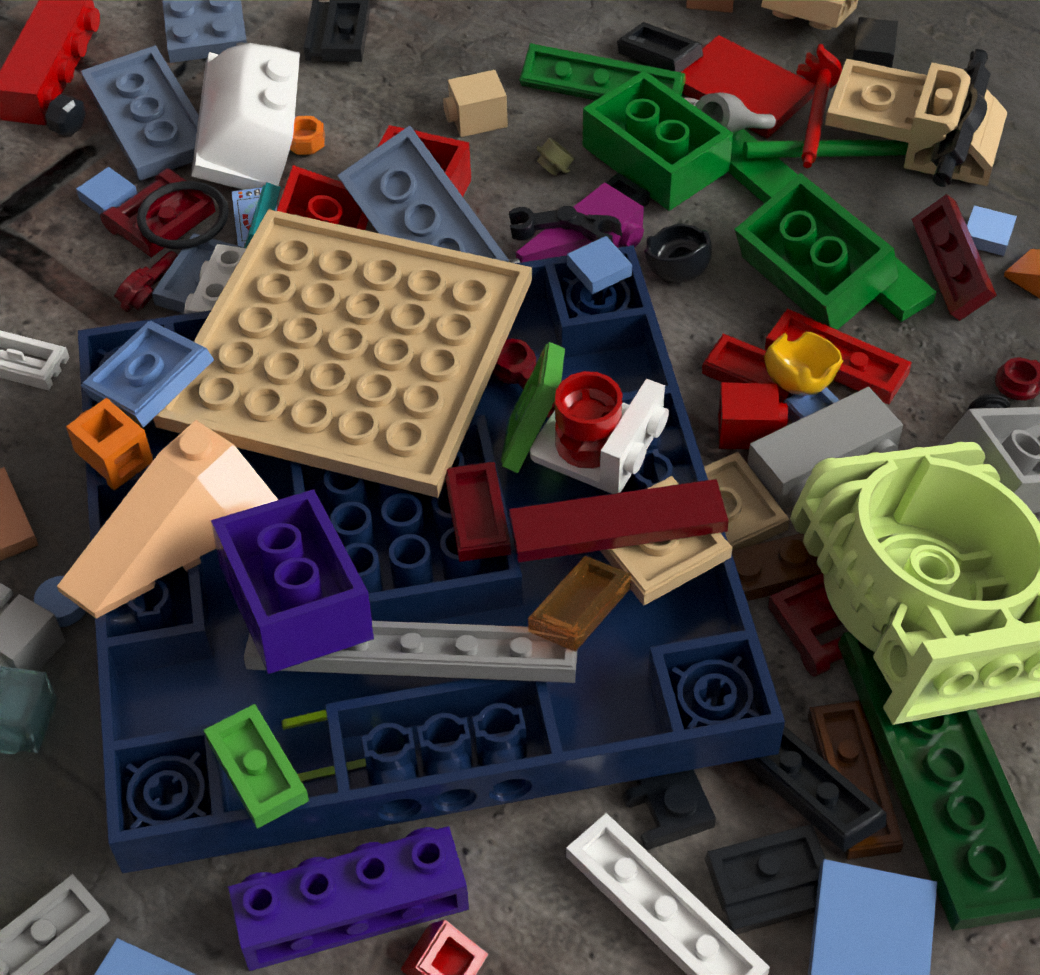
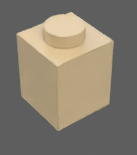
M496 70L448 80L449 97L443 98L444 111L447 121L455 122L460 137L508 127L507 95Z

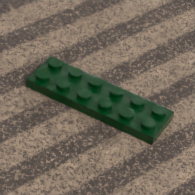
M844 632L838 642L839 649L931 880L937 881L936 892L951 930L1040 917V853L976 709L892 725L883 709L892 690L873 658L875 652L867 648L850 632Z

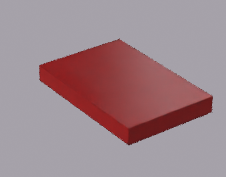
M720 35L702 48V57L681 71L686 76L682 93L690 98L700 100L702 96L709 93H728L739 98L753 113L772 114L776 119L773 128H748L767 139L813 98L816 85Z

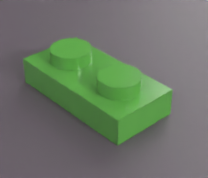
M255 704L204 729L208 744L257 829L309 802L306 788Z

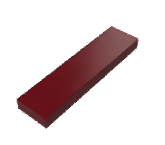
M717 479L509 509L518 563L728 532L729 523Z

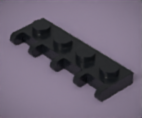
M694 769L636 780L638 786L632 787L622 794L626 807L631 808L646 803L657 828L646 831L640 837L646 850L715 827L716 817Z

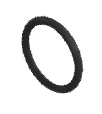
M180 181L167 184L150 193L138 209L137 224L142 235L151 243L169 249H186L204 244L214 238L226 224L229 209L223 195L214 187L196 181ZM179 190H198L209 194L216 200L220 210L219 217L209 231L198 237L187 240L163 239L155 235L147 226V211L158 198L165 194Z

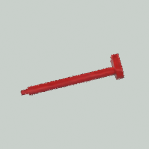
M818 44L816 52L818 58L811 53H807L805 57L807 65L798 64L796 71L797 75L803 76L808 81L816 84L801 156L803 166L807 169L816 161L829 88L837 85L842 71L841 62L827 51L823 44Z

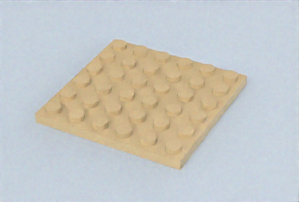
M268 209L194 340L195 343L207 348L214 361L153 418L155 426L182 433L197 420L234 444L237 448L438 498L446 481L447 469L453 465L531 284L532 267Z

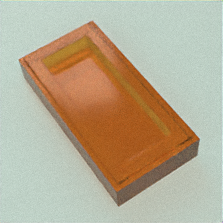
M584 556L528 617V632L576 652L631 589V574Z

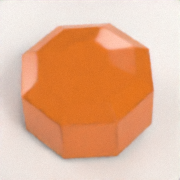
M297 116L294 120V132L290 150L297 155H311L325 147L324 123L314 116Z

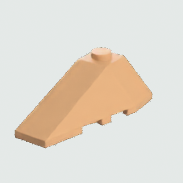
M195 420L159 452L62 578L57 588L61 594L97 619L154 588L155 580L182 566L187 571L201 564L200 557L216 549L211 520L278 499L234 444Z

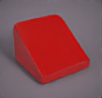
M441 920L428 925L401 967V971L406 975H476L488 953L448 921Z

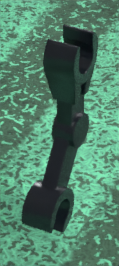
M563 206L558 210L533 213L532 210L526 207H517L509 211L511 235L515 240H527L536 233V230L559 227L582 232L591 242L607 236L613 243L612 235L604 232H613L616 235L622 236L621 222L616 217L609 215H585L577 212L572 206Z

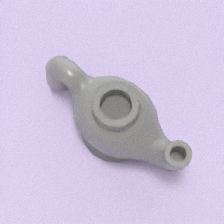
M709 93L702 96L700 100L684 98L733 134L745 128L771 129L776 123V119L772 114L753 113L739 98L732 94Z

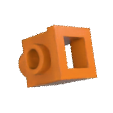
M105 398L91 409L84 411L66 426L74 451L106 479L108 486L113 490L119 488L153 461L145 430L108 398Z

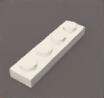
M607 813L566 847V858L687 975L769 974L770 967Z

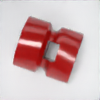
M583 371L570 375L556 389L555 447L559 456L568 464L578 468L593 469L600 467L601 450L622 417L623 394L619 385L609 376L599 372Z

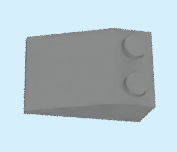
M1040 407L969 409L938 446L956 442L977 443L985 453L984 464H990L996 469L1000 477L999 482L1016 494L1033 514L1040 512Z

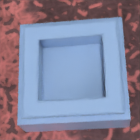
M974 205L967 228L976 248L1004 256L1017 216Z

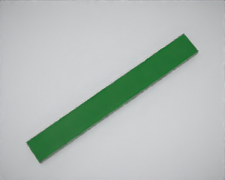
M739 130L733 134L729 173L763 203H766L798 174L779 158L745 159L743 157L744 142L757 140L746 130ZM896 258L899 278L874 299L899 321L903 322L934 303L937 291Z

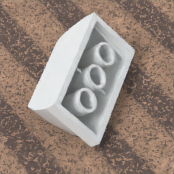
M254 43L228 48L219 55L209 52L205 63L192 177L242 190L263 187V184L266 185V182L279 185L294 132L299 52Z

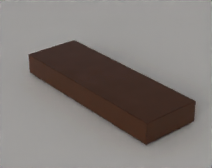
M860 700L810 707L808 719L818 755L887 812L886 826L846 850L847 860L901 852L904 843L866 714Z

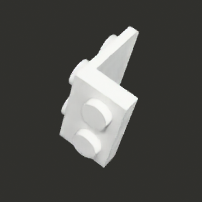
M646 379L630 405L622 402V417L601 450L600 467L593 469L578 468L568 464L559 456L555 447V410L530 448L532 461L611 494L620 493L631 474H636L639 471L647 448L654 437L658 438L666 425L669 410L663 407L665 385Z

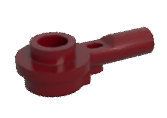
M169 251L150 269L145 266L143 269L139 268L132 272L119 286L114 295V298L121 302L120 308L125 312H129L133 308L137 311L142 310L153 297L152 292L154 289L151 287L162 279L178 254Z
M506 339L492 372L493 376L507 384H519L524 389L536 365L534 351L526 342L520 339ZM555 402L553 403L547 417H550L554 412Z
M1021 357L1009 359L998 368L995 376L996 387L1002 394L1013 400L1027 401L1034 399L1040 392V362Z

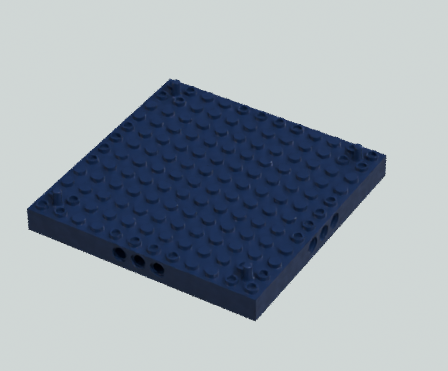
M634 245L618 248L632 264V276L594 294L585 287L567 266V256L515 263L532 267V281L507 339H520L526 342L534 351L536 363L545 345L549 344V342L565 348L561 382L570 375L579 372H599L609 376L619 385L623 394L622 402L628 405L631 404L646 379L665 385L663 407L669 410L666 425L658 438L654 437L647 448L639 471L636 474H631L620 493L648 489L670 476L678 484L708 480ZM211 310L78 330L81 384L148 321L157 323L194 342ZM491 374L452 467L495 462L511 543V555L459 562L445 483L437 498L237 448L278 500L315 490L368 591L372 621L578 629L575 683L276 671L268 674L266 670L246 669L244 653L249 630L220 568L217 549H214L200 557L201 564L185 571L183 566L155 580L154 588L97 619L95 618L108 843L122 874L779 754L785 720L732 554L730 559L644 606L601 551L518 563L509 509L609 495L611 493L535 463L530 457V450L518 473L502 467L501 457L508 419L523 389L519 384L501 382L493 374ZM81 387L82 411L84 412L99 402L90 398ZM547 417L545 419L539 433L541 432V430L543 429V427L545 426L550 417ZM154 419L143 428L153 460L159 452L181 434L157 428ZM86 462L90 542L149 465L119 488L113 490L108 486L106 479ZM722 532V536L727 540L725 532ZM253 704L257 706L297 774L330 766L335 767L336 774L304 782L303 785L307 790L309 802L258 829L208 744L204 729ZM321 710H326L328 720L283 730L282 720ZM365 758L367 768L348 772L347 762Z

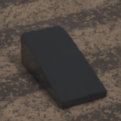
M859 17L852 60L892 68L898 21Z

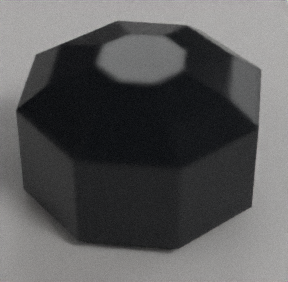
M58 95L49 103L45 115L48 128L63 136H73L82 128L86 116L84 103L70 95Z

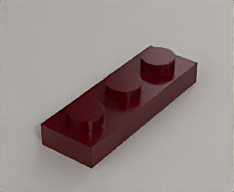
M945 194L911 219L952 316L961 321L997 296L957 202L953 198Z

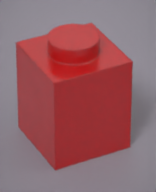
M721 382L718 406L719 449H749L750 443L787 426L788 405L787 403H779L778 383Z

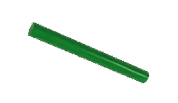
M890 139L820 140L817 157L904 156L907 153L908 143ZM805 140L746 141L743 144V157L745 159L801 158Z

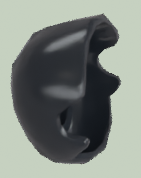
M678 223L661 229L654 236H648L644 253L650 269L662 280L682 283L694 280L705 271L711 259L712 244L708 231H702L696 226Z

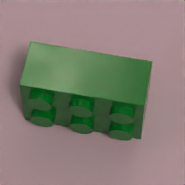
M646 71L640 72L583 108L582 146L617 173L650 192V197L668 211L730 170L733 133Z
M802 173L797 175L734 229L743 259L815 321L836 330L841 328L899 278L894 248Z

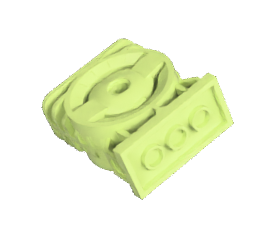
M956 442L948 445L924 448L914 447L908 450L884 453L873 452L867 455L824 459L812 469L811 475L808 477L791 513L790 520L797 532L805 534L803 543L808 553L813 556H819L817 565L824 574L826 594L834 612L857 640L875 652L873 658L892 690L891 695L883 706L892 725L1040 697V523L1029 507L1016 494L999 482L1000 477L996 469L990 464H984L985 453L980 445L975 442Z

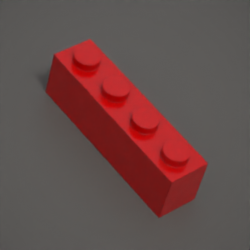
M38 0L0 70V120L46 126L45 115L49 103L63 93L67 83H71L74 70L80 58L85 56L87 44L93 32H96L99 28L100 13L95 8L93 0Z

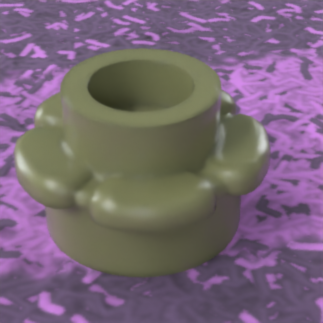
M548 138L543 146L537 145L536 147L537 151L541 154L537 162L548 172L557 176L560 171L563 173L570 171L568 167L575 160V157L558 142Z

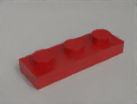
M788 308L766 337L765 350L783 333L788 335V341L797 340L805 332H812L829 340L840 351L843 360L833 380L857 391L870 387L881 401L888 405L908 377L912 364L908 360Z

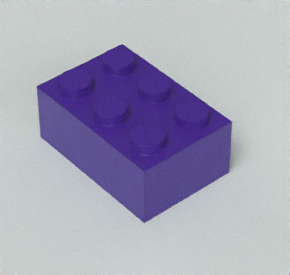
M314 489L211 520L220 568L268 674L374 639L368 591Z

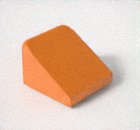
M1030 249L1005 271L1004 277L1039 299L1040 249Z

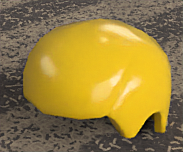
M812 332L803 333L795 341H788V335L783 333L768 347L764 356L770 378L774 383H778V386L791 394L810 396L820 393L833 381L843 363L840 351L829 340Z

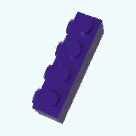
M449 826L440 829L432 827L420 828L412 831L403 839L385 844L379 842L365 843L356 847L348 854L330 859L325 857L310 858L301 862L297 868L275 874L269 872L255 873L246 877L241 883L228 886L240 946L249 971L469 910L467 885Z

